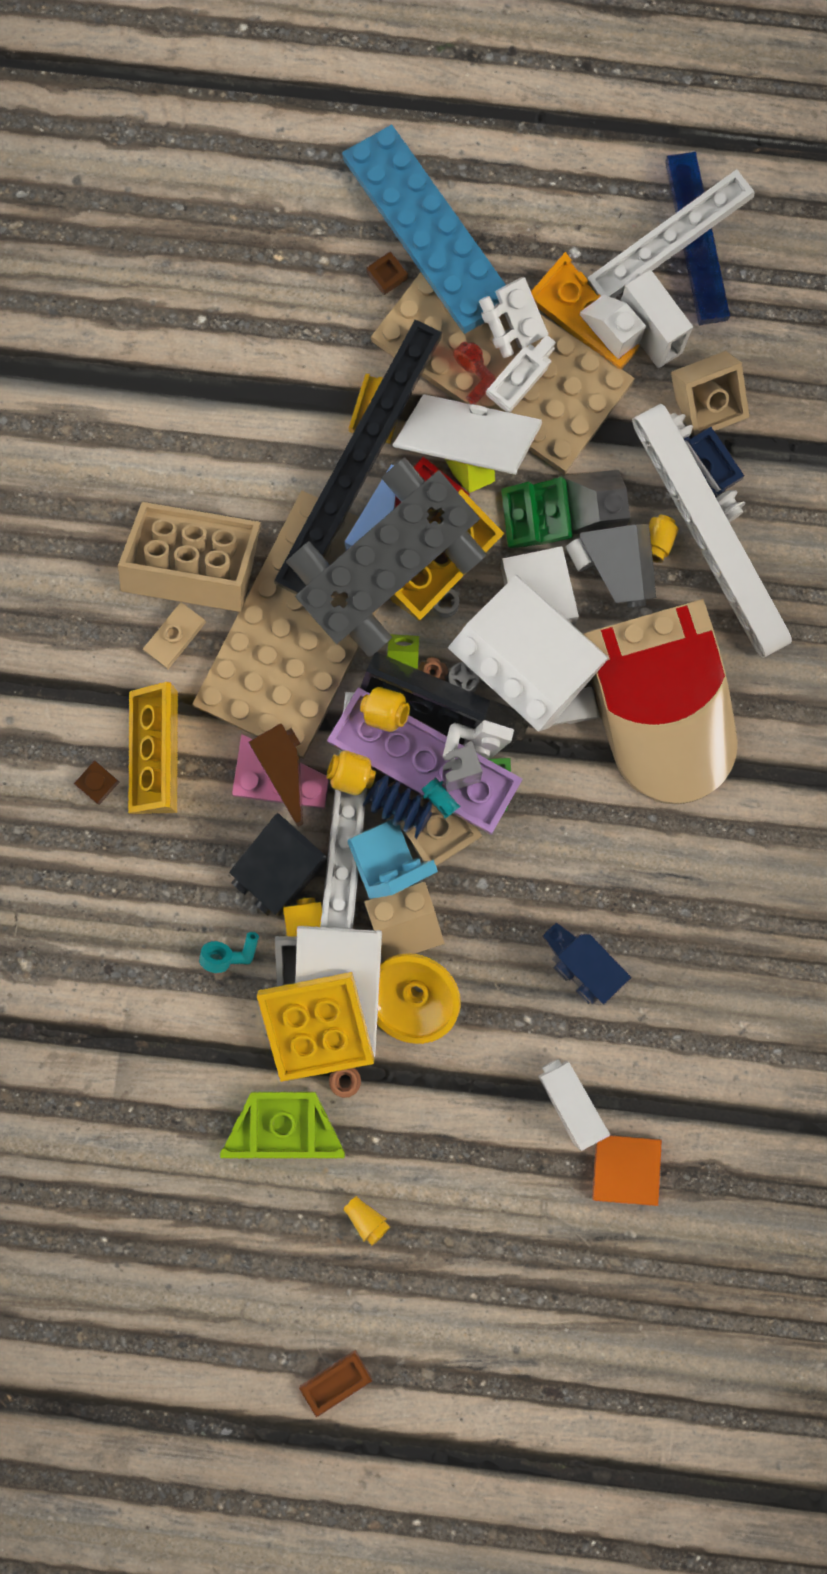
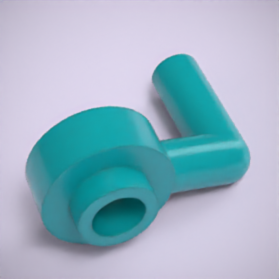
M248 932L242 952L232 951L228 945L219 941L207 942L201 948L199 963L202 968L212 973H222L230 967V964L248 965L253 961L259 935L255 932Z

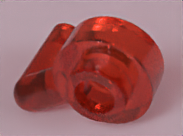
M461 342L453 351V356L463 369L470 373H475L481 379L466 396V400L471 405H476L496 379L484 365L481 348L473 342Z

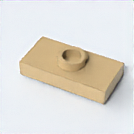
M180 602L143 650L165 668L169 669L205 625L206 621Z

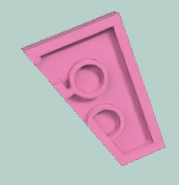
M241 734L232 795L234 797L283 803L248 743L252 739ZM300 763L303 806L325 809L329 779L326 778V775Z

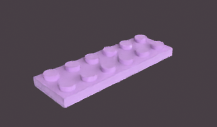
M358 687L327 739V743L341 751L347 750L368 757L371 760V768L384 775H389V778L396 782L399 781L401 785L409 787L412 791L422 796L425 794L421 789L435 777L439 782L443 780L446 783L445 774L452 770V768L446 771L443 770V766L449 762L444 761L443 758L447 736L411 716H408L403 727H399L394 732L368 726L364 720V713L360 711V705L363 697L370 693ZM458 744V748H457V749L462 748V747H465V746H463V745H461V744ZM477 754L483 771L480 782L448 793L461 806L453 814L492 835L523 779Z

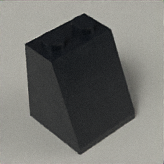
M277 812L229 873L235 878L231 883L241 893L246 895L250 891L258 899L254 904L264 914L269 916L273 912L279 917L284 911L283 907H288L327 864L328 859Z

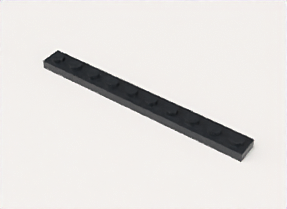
M416 319L414 320L274 580L276 585L296 595L306 587L286 561L308 541L325 557L442 338L441 331Z

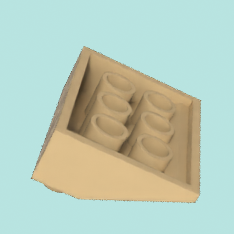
M142 502L118 564L120 591L241 612L248 591L261 522Z

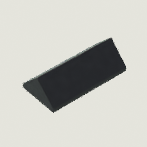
M379 652L374 654L360 687L368 693H371L376 687L402 693L405 696L406 703L410 705L409 716L445 732L449 731V727L453 723L475 729L485 720L490 700Z

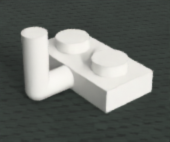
M486 720L475 729L453 723L449 727L443 758L448 752L456 750L460 738L465 739L463 746L466 747L467 742L473 741L476 753L486 759H491L512 741L514 729Z

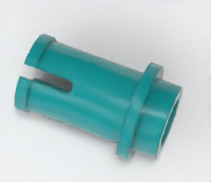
M435 777L421 790L425 794L423 796L424 799L428 797L444 816L443 818L446 819L461 806L443 787V780L439 782Z

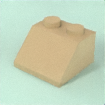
M727 351L671 372L675 399L681 413L686 415L684 419L687 426H693L692 437H695L709 427L716 431L749 418L742 362Z
M425 882L407 887L393 895L364 901L373 930L382 931L381 954L383 960L398 954H416L445 944Z

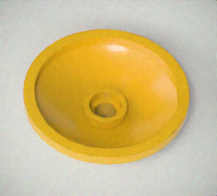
M398 954L380 963L377 1025L395 1039L413 1044L433 1042L446 1035L454 1026L461 1007L459 989L451 974L435 960L419 954ZM414 986L420 987L423 992L416 991Z

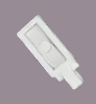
M546 335L536 347L531 344L528 347L524 346L487 389L486 396L503 410L510 413L548 369V366L551 364V360L548 357L554 351L556 342Z

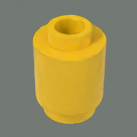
M666 515L652 517L649 521L652 559L656 563H662L664 558L669 556L679 531L675 520Z

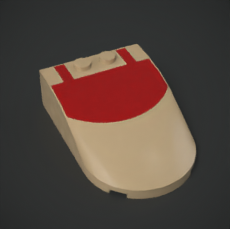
M704 599L583 633L609 657L592 677L590 684L594 688L596 703L614 760L626 782L637 792L639 791L645 796L654 799V801L665 804L694 802L717 789L727 778L734 765L738 739L727 677Z

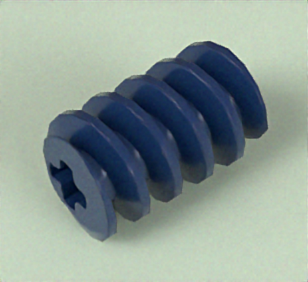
M386 774L372 787L362 807H365L372 801V813H376L383 808L382 819L386 820L394 815V826H398L405 821L404 832L408 833L413 828H416L414 838L417 839L433 813L431 812L433 803L429 801L424 806H421L422 795L420 794L412 800L409 799L411 792L409 787L402 793H399L400 782L397 781L392 786H388L389 775Z

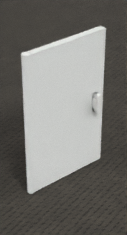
M423 394L403 429L393 442V447L516 475L542 425V420Z
M298 926L295 983L353 972L375 1057L382 931Z

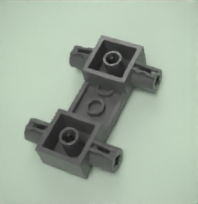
M405 457L381 477L402 503L330 565L313 544L308 541L286 561L306 585L305 588L295 595L297 600L336 644L349 634L368 657L375 654L392 638L372 613L437 556L444 552L464 575L487 555L467 531L480 518L440 470L425 481ZM428 509L432 511L438 510L441 513L439 517L441 522L439 524L436 521L428 522L427 517L430 515L427 513ZM336 591L338 594L346 593L348 598L345 599L347 605L344 608L340 605L332 606L331 601L333 598L331 595L333 592Z

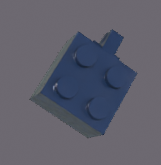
M555 923L542 936L555 954L552 958L556 963L553 967L554 970L565 981L572 979L579 987L575 990L576 993L587 1004L604 1005L632 978L590 934H581L575 937L561 925Z

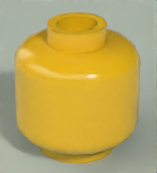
M376 687L369 695L366 694L363 697L360 711L364 713V720L368 726L394 732L399 727L405 725L409 716L410 705L406 703L405 696L402 693Z
M345 750L339 755H333L326 778L330 779L333 789L358 796L365 788L370 789L372 787L376 771L371 770V760L368 757Z

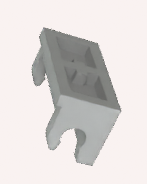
M473 741L467 742L466 747L450 751L444 756V761L449 762L443 766V770L446 771L452 768L450 772L445 774L446 783H444V786L448 792L480 782L483 771Z

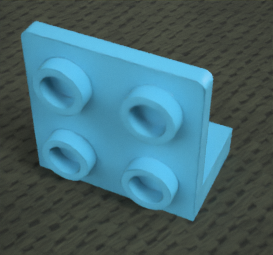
M393 819L348 839V845L369 899L393 895L438 872L434 860L421 862L420 858L412 859L400 825L394 826Z

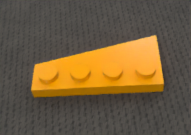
M565 252L532 289L531 293L537 308L572 336L599 353L617 368L622 369L638 351L640 345L637 344L617 359L583 320L580 312L601 296L599 294L596 295L589 286L588 279L581 271H577L571 263L572 259Z

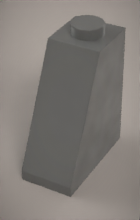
M635 524L580 533L581 541L616 603L627 602V606L630 608L646 606V599L657 598L649 524Z

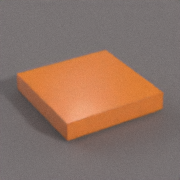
M610 1135L597 1142L595 1146L592 1200L658 1206L662 1140Z

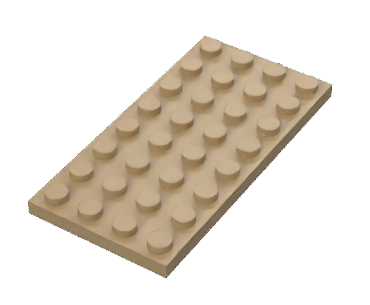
M420 272L372 334L371 342L395 357L415 319L441 331L442 338L421 376L458 402L506 412L486 396V391L522 348L518 347L515 339L512 340L510 345L514 354L503 358L499 348L494 346L492 341L494 336L488 322L464 334ZM502 314L499 319L506 331L510 329L505 314ZM541 315L549 334L548 336L556 342L554 351L548 357L551 360V364L510 413L542 420V425L529 451L565 475L631 387L635 378L622 369L617 368L599 353ZM541 338V339H539L538 341L532 343L531 345H533L534 347H536V346L541 342V340H542L543 338Z
M301 490L243 604L242 611L238 613L192 705L256 737L282 723L285 730L292 728L300 742L296 749L300 758L304 759L359 646L349 634L336 644L297 600L296 594L276 585L274 582L318 500L317 497ZM350 512L346 515L324 557L330 565L346 552L344 542L359 519L358 516ZM336 591L332 593V606L340 605L344 608L347 605L345 599L348 598L346 593L338 594ZM378 609L372 613L374 616L376 615Z

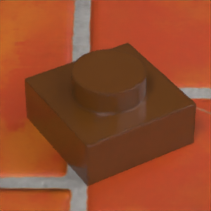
M391 251L366 267L368 276L383 295H386L408 279V273Z
M94 760L74 784L100 805L120 781Z

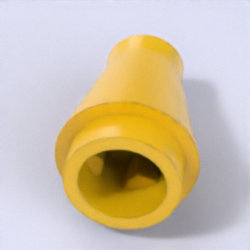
M355 1196L343 1208L363 1242L368 1241L371 1246L378 1242L390 1229V1226L386 1223L387 1218L361 1201L358 1196Z

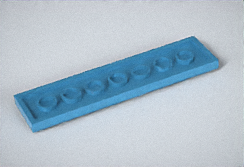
M390 125L343 151L344 162L461 331L466 334L483 324L484 320L481 316L483 310L479 300L490 296L495 306L499 303L495 291L506 286V284L394 126Z

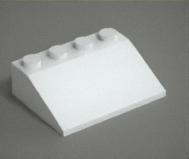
M515 575L465 625L448 647L538 732L552 726L609 659L605 653L518 575Z

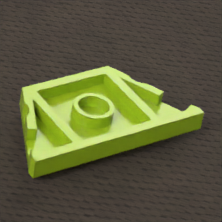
M251 1092L239 1118L232 1128L225 1146L220 1152V1158H345V1151L316 1092Z

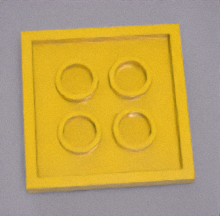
M353 972L258 990L257 1000L280 1082L374 1064L375 1058Z

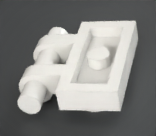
M521 277L496 290L495 293L499 303L495 306L490 296L479 300L483 310L481 316L484 323L488 322L494 336L492 339L494 346L499 348L503 358L514 354L510 345L512 340L515 339L518 347L523 349L524 346H528L549 335L525 277ZM502 314H505L510 329L506 331L499 319Z

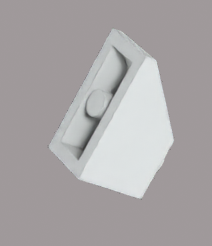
M602 295L580 312L583 320L617 359L641 342L646 325L625 302Z

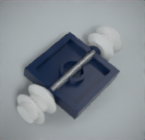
M671 414L674 423L729 522L733 521L743 513L741 508L745 505V502L737 503L735 500V496L738 493L737 490H725L741 481L745 475L712 427L690 439L689 436L693 426H685L683 424L686 415Z

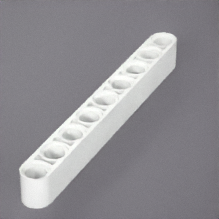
M658 404L632 419L633 426L641 443L759 656L765 658L791 644V635L666 407L663 404Z

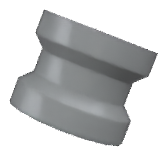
M459 662L452 666L449 671L448 682L474 693L478 687L479 676L464 662Z

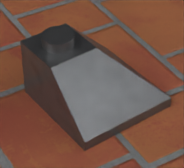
M619 470L559 476L566 480L573 535L627 526L630 520L627 488Z

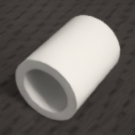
M581 538L570 542L566 546L578 572L594 565Z

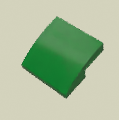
M559 477L537 484H532L528 481L501 489L509 548L536 546L573 538L567 485L564 478Z

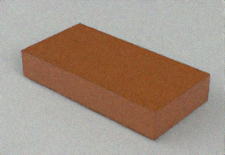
M354 1350L301 1384L299 1389L317 1418L372 1382L373 1378L357 1351Z

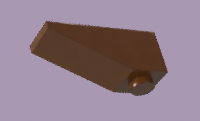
M282 723L248 743L294 822L300 827L304 824L300 755L296 749L300 742L292 728L285 730Z

